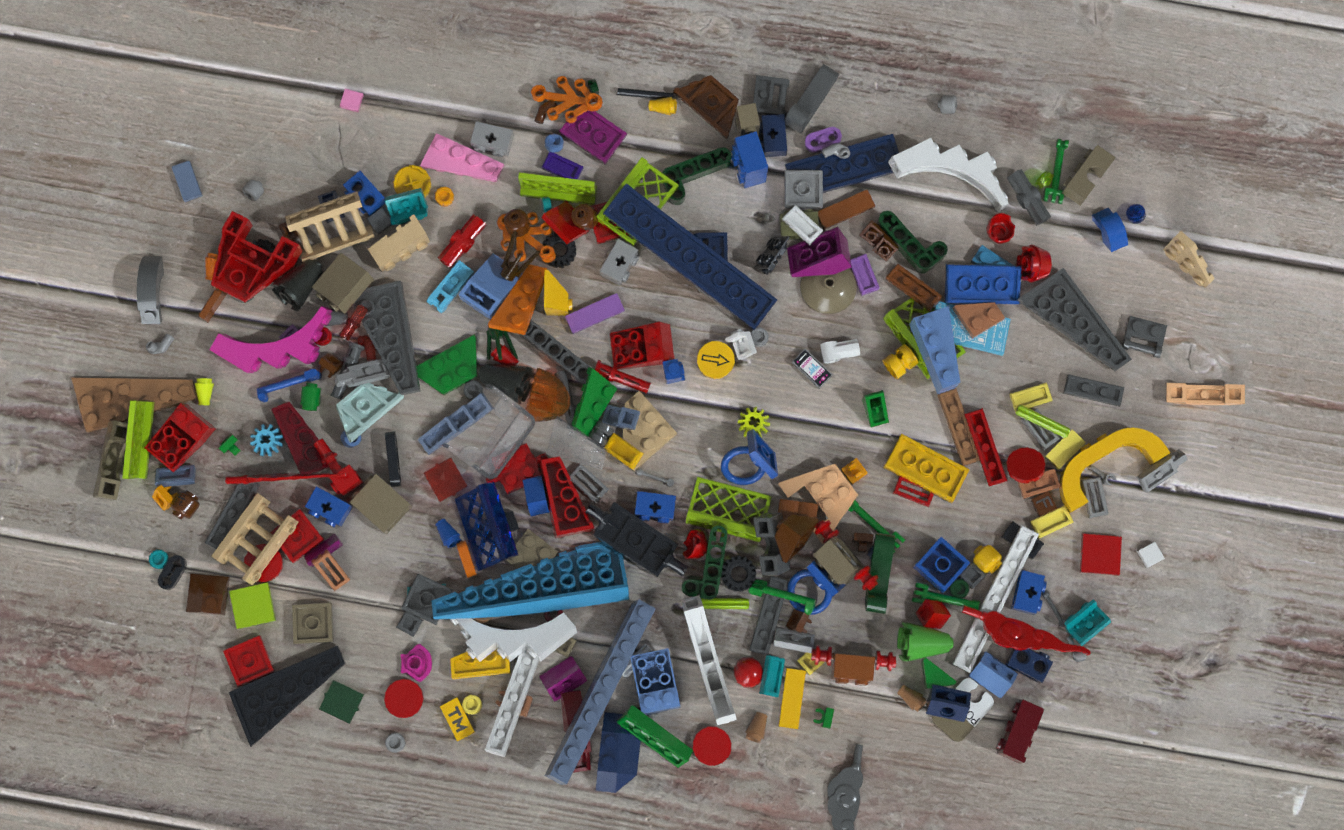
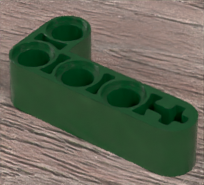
M721 147L665 168L662 173L666 176L669 174L675 176L673 181L679 185L675 192L678 191L682 194L680 198L671 196L669 201L673 205H681L685 201V188L683 184L727 168L731 163L730 150ZM721 155H723V157L726 158L725 161H723V159L720 158ZM707 161L710 163V166L703 168L700 164ZM690 168L693 172L687 175L683 173V170ZM662 183L666 192H669L673 187L668 183Z
M883 211L880 214L877 224L893 239L899 247L898 251L918 273L925 274L945 258L948 248L944 242L936 241L925 249L893 212ZM889 219L890 222L883 223V220ZM901 232L904 238L898 239L894 233ZM907 246H914L916 252L910 253L907 250ZM940 248L943 254L936 255L933 249ZM926 260L929 266L922 267L919 261Z
M716 522L710 529L703 577L690 575L683 579L682 592L686 596L695 597L700 595L701 599L708 600L714 599L717 596L728 536V528L724 523ZM719 528L722 532L720 535V542L716 541V531ZM718 547L721 549V553L713 555L710 550ZM715 566L718 572L710 574L707 569ZM688 582H693L696 585V588L693 590H689L686 588L685 584ZM707 585H712L715 591L708 593L704 588Z
M875 533L869 573L872 576L877 575L879 578L877 580L878 584L872 590H866L865 611L886 613L887 591L895 546V535Z

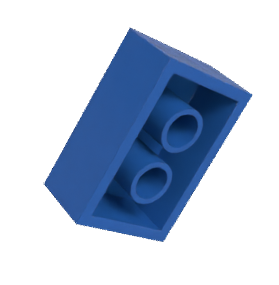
M757 131L736 137L734 145H732L731 160L733 166H737L739 184L743 183L745 189L765 183L768 164Z

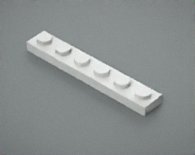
M527 649L518 656L487 742L486 752L502 757L506 755L539 659L537 657L534 659Z

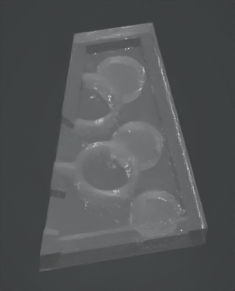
M556 417L547 454L555 457L560 456L562 459L602 470L608 450L559 417Z

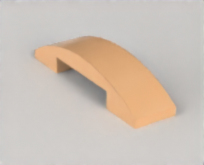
M1166 383V402L1187 405L1245 404V385L1225 384L1220 386Z

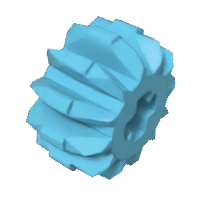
M262 424L261 431L258 428L254 429L257 435L251 434L250 437L255 440L251 441L250 445L255 446L254 452L260 451L261 456H264L267 452L268 456L271 457L272 450L278 453L279 450L276 447L283 446V443L279 442V440L283 439V436L278 435L280 430L278 428L274 429L273 425L270 424L267 428ZM265 437L270 440L268 444L263 440Z

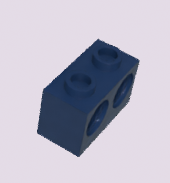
M1030 648L1023 651L1013 649L1005 665L1040 684L1044 682L1053 661L1049 660L1050 656L1043 652L1036 653ZM1018 652H1023L1026 656L1023 663L1017 660ZM1036 661H1040L1043 664L1041 672L1036 671L1034 668Z

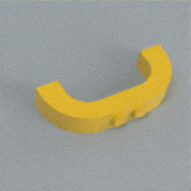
M1125 428L1109 436L1106 433L1096 439L1097 443L1092 446L1088 443L1081 447V452L1073 457L1064 467L1059 481L1061 486L1059 488L1060 497L1069 514L1089 502L1080 487V476L1086 467L1124 446L1138 449L1148 463L1152 465L1170 454L1164 442L1147 430Z

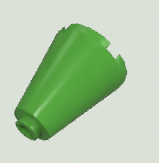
M902 622L903 628L899 627L897 649H901L902 655H899L901 661L907 662L949 653L950 649L953 648V638L950 637L949 633L908 622Z

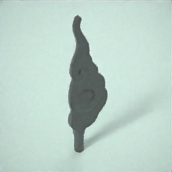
M855 744L853 764L851 767L842 769L838 776L834 777L828 785V811L832 815V825L835 830H854L853 823L860 805L859 789L863 783V774L861 772L863 745Z

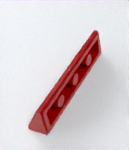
M983 408L964 414L988 486L1007 482Z

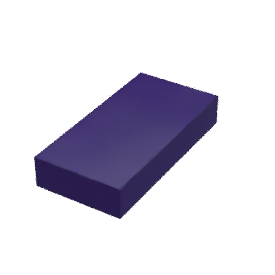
M553 152L548 153L542 165L543 170L558 177L579 179L584 169L583 166Z

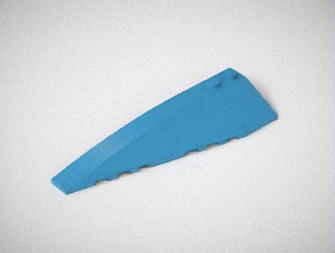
M604 542L577 546L573 551H564L558 553L559 556L554 558L542 559L537 566L529 564L502 574L500 578L495 580L488 579L484 581V584L473 587V585L467 587L465 591L460 593L453 592L432 600L433 619L514 616L629 600L623 555Z

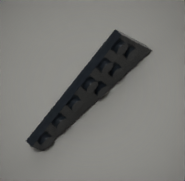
M338 645L229 692L250 747L255 745L346 664Z

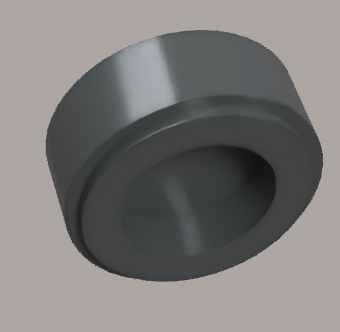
M472 380L465 384L463 391L468 399L473 400L480 393H483V388L478 381Z

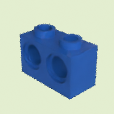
M358 171L343 184L346 190L344 192L345 195L356 192L353 191L355 185H362L361 190L358 191L362 207L358 209L362 214L367 213L370 217L386 204L385 197L361 171ZM369 198H373V199H374L373 204H371V205H366V204H365V202H366L367 199H369Z

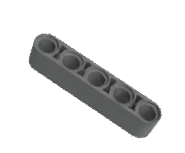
M530 320V328L526 331V334L519 335L579 383L586 384L587 377H579V372L588 370L590 366L534 321ZM543 335L545 339L543 342L537 343L535 342V337ZM554 346L560 349L555 355L549 352L550 348ZM568 358H572L574 360V364L572 366H566L564 364V361Z

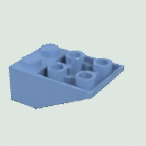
M494 253L475 272L458 294L460 300L490 320L523 274L521 272L520 276L515 277L513 281L503 278L500 275L503 268L500 266L504 260Z
M669 648L633 655L631 663L641 712L649 715L681 708Z

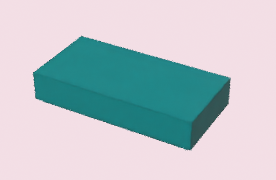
M766 655L759 694L779 697L785 663L784 658Z

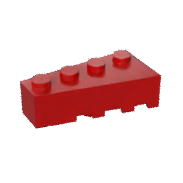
M561 457L541 460L539 464L555 538L593 531L595 527L588 514L585 513L586 509L579 498V494L571 481Z

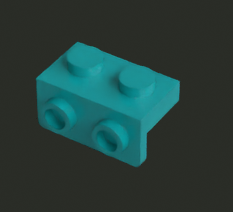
M421 188L385 197V203L391 216V225H402L411 221L409 217L413 214L417 220L428 216V205Z
M1093 599L1090 602L1084 603L1077 613L1071 614L1066 619L1064 625L1066 631L1083 646L1109 625L1111 619L1097 606V602Z

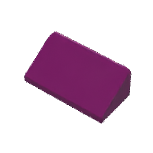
M333 534L304 555V558L309 566L314 567L313 559L316 560L320 554L325 553V550L332 554L343 546V543L336 534Z

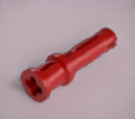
M598 360L594 370L609 382L615 381L647 394L651 382L617 370L616 366L611 367ZM624 378H625V379H628V380H630V381L636 382V383H638V384H640V385H637V384H635V383H632V382H629V381H627V380H624Z

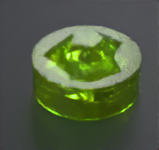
M1047 170L1038 177L1035 184L1040 189L1049 186L1054 175Z

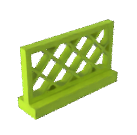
M641 157L596 216L599 223L610 228L633 246L637 240L627 236L625 231L624 233L620 231V227L613 226L609 223L610 220L603 215L624 185L627 183L633 189L644 186V197L647 200L648 198L659 197L660 204L657 207L660 210L679 187L676 182L650 165L643 157ZM649 170L656 174V181L645 182V174ZM660 183H668L673 186L669 192L660 193ZM657 184L658 193L647 195L646 186Z
M519 172L518 179L521 187V197L537 199L549 197L550 200L595 205L597 185H595L594 181Z
M910 298L897 308L889 311L883 320L902 345L906 344L912 350L919 362L917 366L925 377L929 379L931 377L909 324L912 320L913 312L921 313L922 315L930 312L926 311L924 307L923 310L913 308L914 300ZM900 310L909 311V319H902L897 312ZM955 344L956 349L959 351V353L956 354V357L958 359L959 357L964 355L966 351L962 346Z
M130 401L122 479H147L150 452L144 447L151 440L155 402Z
M697 477L685 523L711 529L714 523L722 522L727 526L729 535L760 542L761 537H756L755 526L751 525L748 519L755 515L760 516V513L763 511V514L768 513L772 496ZM699 484L708 485L711 491L702 495L698 489ZM720 489H725L730 496L720 500L716 492ZM713 494L718 502L709 507L704 498ZM744 494L748 501L739 505L735 496ZM732 498L737 507L728 512L723 503ZM757 499L767 500L765 507L760 510L757 509L753 502ZM702 500L706 509L701 512L693 510L694 504ZM751 504L755 512L746 516L742 507ZM720 505L725 514L720 517L714 516L711 509ZM737 510L743 516V519L738 522L734 521L730 514Z

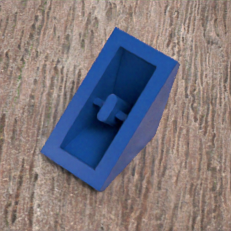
M542 475L523 479L530 516L550 513Z

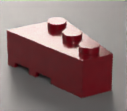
M1021 699L1019 702H1015L1011 711L1014 713L1011 720H1007L1004 727L1006 731L1004 738H1000L996 746L998 749L997 754L1016 763H1025V753L1028 747H1031L1033 742L1031 739L1034 732L1037 731L1044 712V708Z

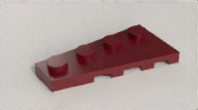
M286 402L272 408L271 411L299 473L315 474L329 468L327 464L322 465V457L313 445L319 439L290 402Z

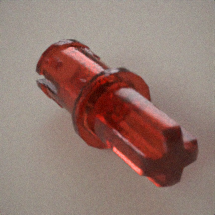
M358 305L351 317L347 318V323L339 333L340 337L343 339L346 337V340L349 341L355 330L360 328V322L368 311L365 306Z

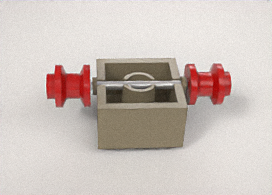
M824 520L820 521L815 526L816 530L814 533L816 535L821 534L824 537V545L813 554L816 558V564L829 573L828 578L834 584H848L854 579L855 581L860 580L863 583V590H872L878 584L877 580L879 577L877 575L872 576L869 573L870 567H864L844 542L836 538L839 531L830 528V520L826 522Z

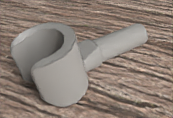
M1091 466L1090 469L1102 478L1104 485H1112L1108 482V477L1116 480L1115 475L1105 474L1095 466Z
M1067 637L1069 644L1075 645L1072 637ZM1073 652V659L1076 662L1085 661L1086 654Z

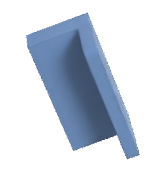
M985 652L969 677L997 697L1002 698L1013 685L1018 674L991 654Z

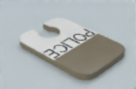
M966 678L955 689L970 692L978 684L971 678ZM985 692L978 703L970 701V709L965 722L933 715L932 721L949 738L955 742H960L992 708L994 700L991 695Z

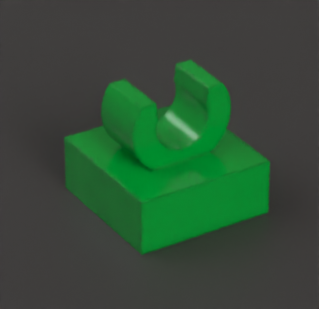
M232 433L218 446L223 453L229 450L234 456L241 451L235 445L238 439Z
M826 707L825 712L819 708L815 709V712L821 713L822 718L820 720L813 719V722L816 724L822 723V728L830 729L834 709Z

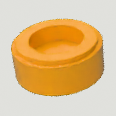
M440 187L435 192V200L440 206L446 207L453 203L454 194L450 188Z

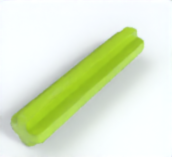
M1019 405L1016 410V415L1063 438L1068 437L1070 433V428L1023 405Z
M747 598L701 599L704 609L749 608V599Z

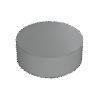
M757 327L751 331L755 347H763L767 344L769 335L764 328Z
M392 733L385 740L386 748L393 753L402 751L406 744L405 738L399 733Z

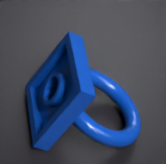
M754 429L747 432L748 446L731 449L724 455L721 461L723 476L729 482L737 485L755 483L763 477L765 472L771 479L778 476L776 453ZM739 454H749L750 459L759 469L750 477H737L729 471L728 464L730 460Z
M814 560L806 567L807 569L795 573L787 586V592L795 593L797 582L804 577L810 576L819 588L825 590L823 601L815 606L810 615L824 611L829 606L832 596L836 595L846 586V584H834L828 578L829 573L825 569H821ZM789 600L796 610L804 612V605Z

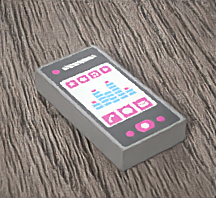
M806 349L792 361V364L818 389L833 375Z

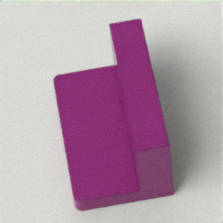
M572 656L539 676L554 702L561 698L560 693L573 691L588 681Z

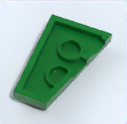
M588 367L586 373L588 374L586 384H583L581 390L583 391L582 398L577 404L571 424L584 436H589L617 391L613 384L591 367Z

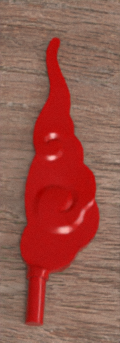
M277 473L228 476L225 478L226 484H249L261 481L345 477L347 473Z
M965 605L962 608V613L983 621L984 630L999 646L1021 651L1028 648L1034 650L1044 648L1060 652L1091 654V651L1085 647L1066 644L1045 630L1035 629L1033 626L1017 619L1006 618L997 611H979Z

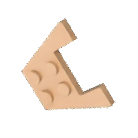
M836 464L778 483L788 498L805 486L828 517L825 522L830 520V528L832 530H835L840 520L858 497V493ZM821 534L816 535L820 542L824 544V537Z

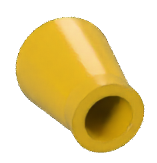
M672 97L650 100L649 111L671 116L676 114L677 100L672 99Z

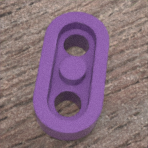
M829 127L810 133L805 139V147L809 152H820L825 147L840 143L842 134L836 127ZM834 136L835 140L831 141L828 137ZM815 141L818 145L812 146L811 142Z

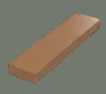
M957 389L938 394L937 396L962 466L979 462L980 459Z

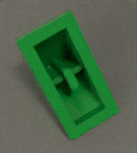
M883 390L864 395L862 402L870 427L889 423Z
M923 658L921 664L925 689L931 688L932 684L943 687L956 684V680L929 659Z

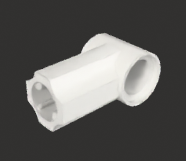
M857 339L842 342L829 341L820 344L824 364L838 362L844 358L860 356Z

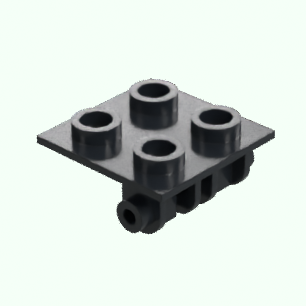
M780 236L771 238L766 244L767 248L764 253H761L756 259L757 264L754 268L762 269L761 272L765 275L772 273L776 266L775 264L778 263L776 258L781 259V256L787 250V241L790 237Z

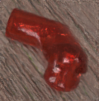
M365 334L358 336V344L361 346L365 345L367 361L375 360V346L370 337Z

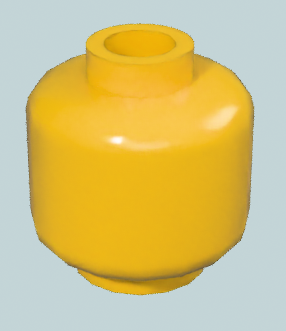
M980 545L973 552L975 554L973 558L974 564L984 573L990 572L992 574L1002 565L1001 554L991 545H985L984 547Z

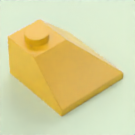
M545 270L544 310L546 316H566L569 314V310L573 309V299H569L568 292L551 272Z

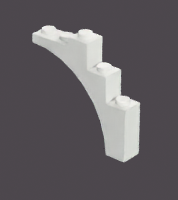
M929 138L892 156L888 162L896 178L918 172L949 174L967 181L977 188L991 202L997 212L1003 210L1009 204L1006 193L999 187L997 177L992 174L997 168L996 161L988 152L968 161V155L960 145L940 154L937 143L933 142L932 138Z
M700 595L681 600L689 634L717 725L737 720Z
M564 612L549 622L523 630L492 628L478 623L472 618L450 619L455 626L459 624L462 628L460 632L467 639L466 645L468 649L466 651L472 659L476 657L479 662L496 649L503 659L507 658L510 662L526 649L534 659L537 657L541 662L577 633L576 626Z

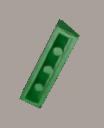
M630 706L618 719L617 723L677 768L689 761L693 750L635 706Z

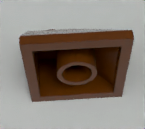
M791 514L786 520L783 518L776 527L778 531L775 538L783 562L787 563L805 547L819 519Z
M190 574L186 612L225 616L230 577Z

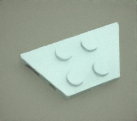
M371 383L359 385L336 404V409L348 441L350 443L353 442L404 398V395L402 396L399 392L397 394L387 391V388L374 386Z

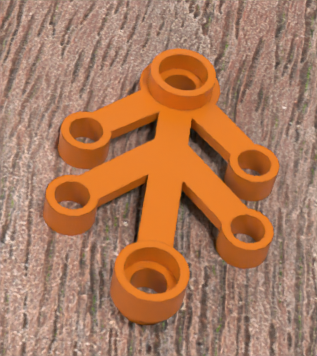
M565 76L558 77L556 83L558 88L563 89L566 94L546 92L545 87L542 85H536L531 89L532 98L537 102H542L545 99L563 102L547 110L548 119L552 121L557 120L561 112L575 104L581 106L565 113L568 123H574L577 120V116L588 110L597 111L603 105L602 98L596 93H591L583 79H577L574 82V86L578 92H582L584 97H579L575 94Z
M535 212L527 214L531 225L538 223L539 218ZM503 214L498 218L497 225L500 230H503L501 247L504 251H507L508 246L505 247L504 245L510 243L511 235L507 232L504 224L506 214ZM544 222L538 227H530V230L524 236L516 237L517 250L514 252L515 258H517L518 254L523 253L519 262L526 259L527 256L524 251L525 241L534 249L540 251L539 254L543 262H552L556 257L553 247L544 246L531 236L538 234L549 235L552 232V228Z

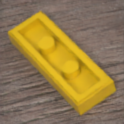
M786 668L779 727L798 729L806 675L804 670Z

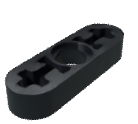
M395 431L385 432L391 487L401 486L397 436Z

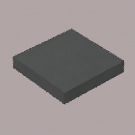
M417 574L401 609L437 625L439 619H433L431 601L451 594L453 589Z

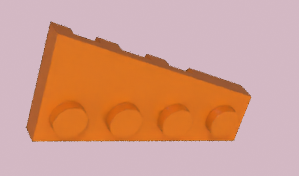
M528 265L489 321V328L522 335L526 334L544 285V272L547 268Z

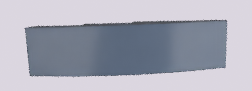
M480 393L467 405H463L450 416H446L422 435L418 441L428 455H430L475 424L494 408L486 396Z

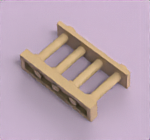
M358 191L285 216L289 232L297 231L304 249H302L303 251L300 255L302 262L309 259L313 261L320 256L360 242H367L374 238L371 225L364 226L358 208L362 207ZM350 211L358 230L347 233L340 214ZM333 218L340 235L332 239L328 238L322 224L323 220ZM314 224L322 242L311 246L304 227Z
M258 493L211 556L224 565L229 561L245 573L242 579L251 585L260 579L263 570L287 537L295 531L298 521L288 515L284 519L269 509L270 501ZM262 514L280 525L274 535L257 524V520ZM250 530L255 531L268 541L262 551L245 540ZM238 546H242L257 557L251 567L233 555Z

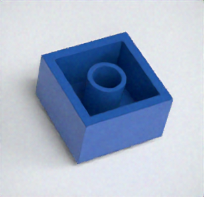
M940 537L913 568L936 589L944 593L970 562L945 539Z

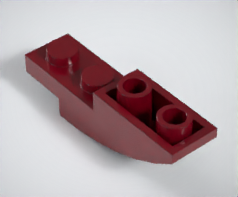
M580 690L560 693L564 732H567L583 701ZM590 740L573 773L591 770Z

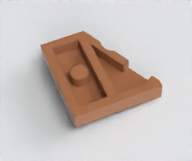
M995 302L955 305L952 308L972 339L1005 319Z

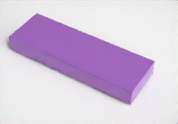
M616 293L568 314L565 318L572 334H575L625 310Z

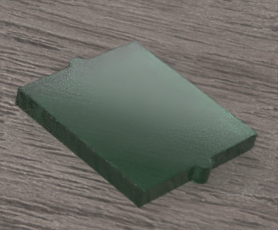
M333 680L328 692L324 694L325 698L319 710L350 724L356 711H359L358 707L364 694Z

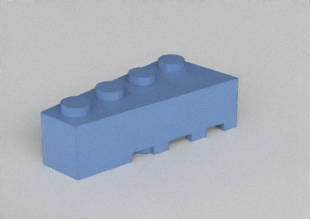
M949 306L915 317L909 324L937 394L955 389L960 383Z

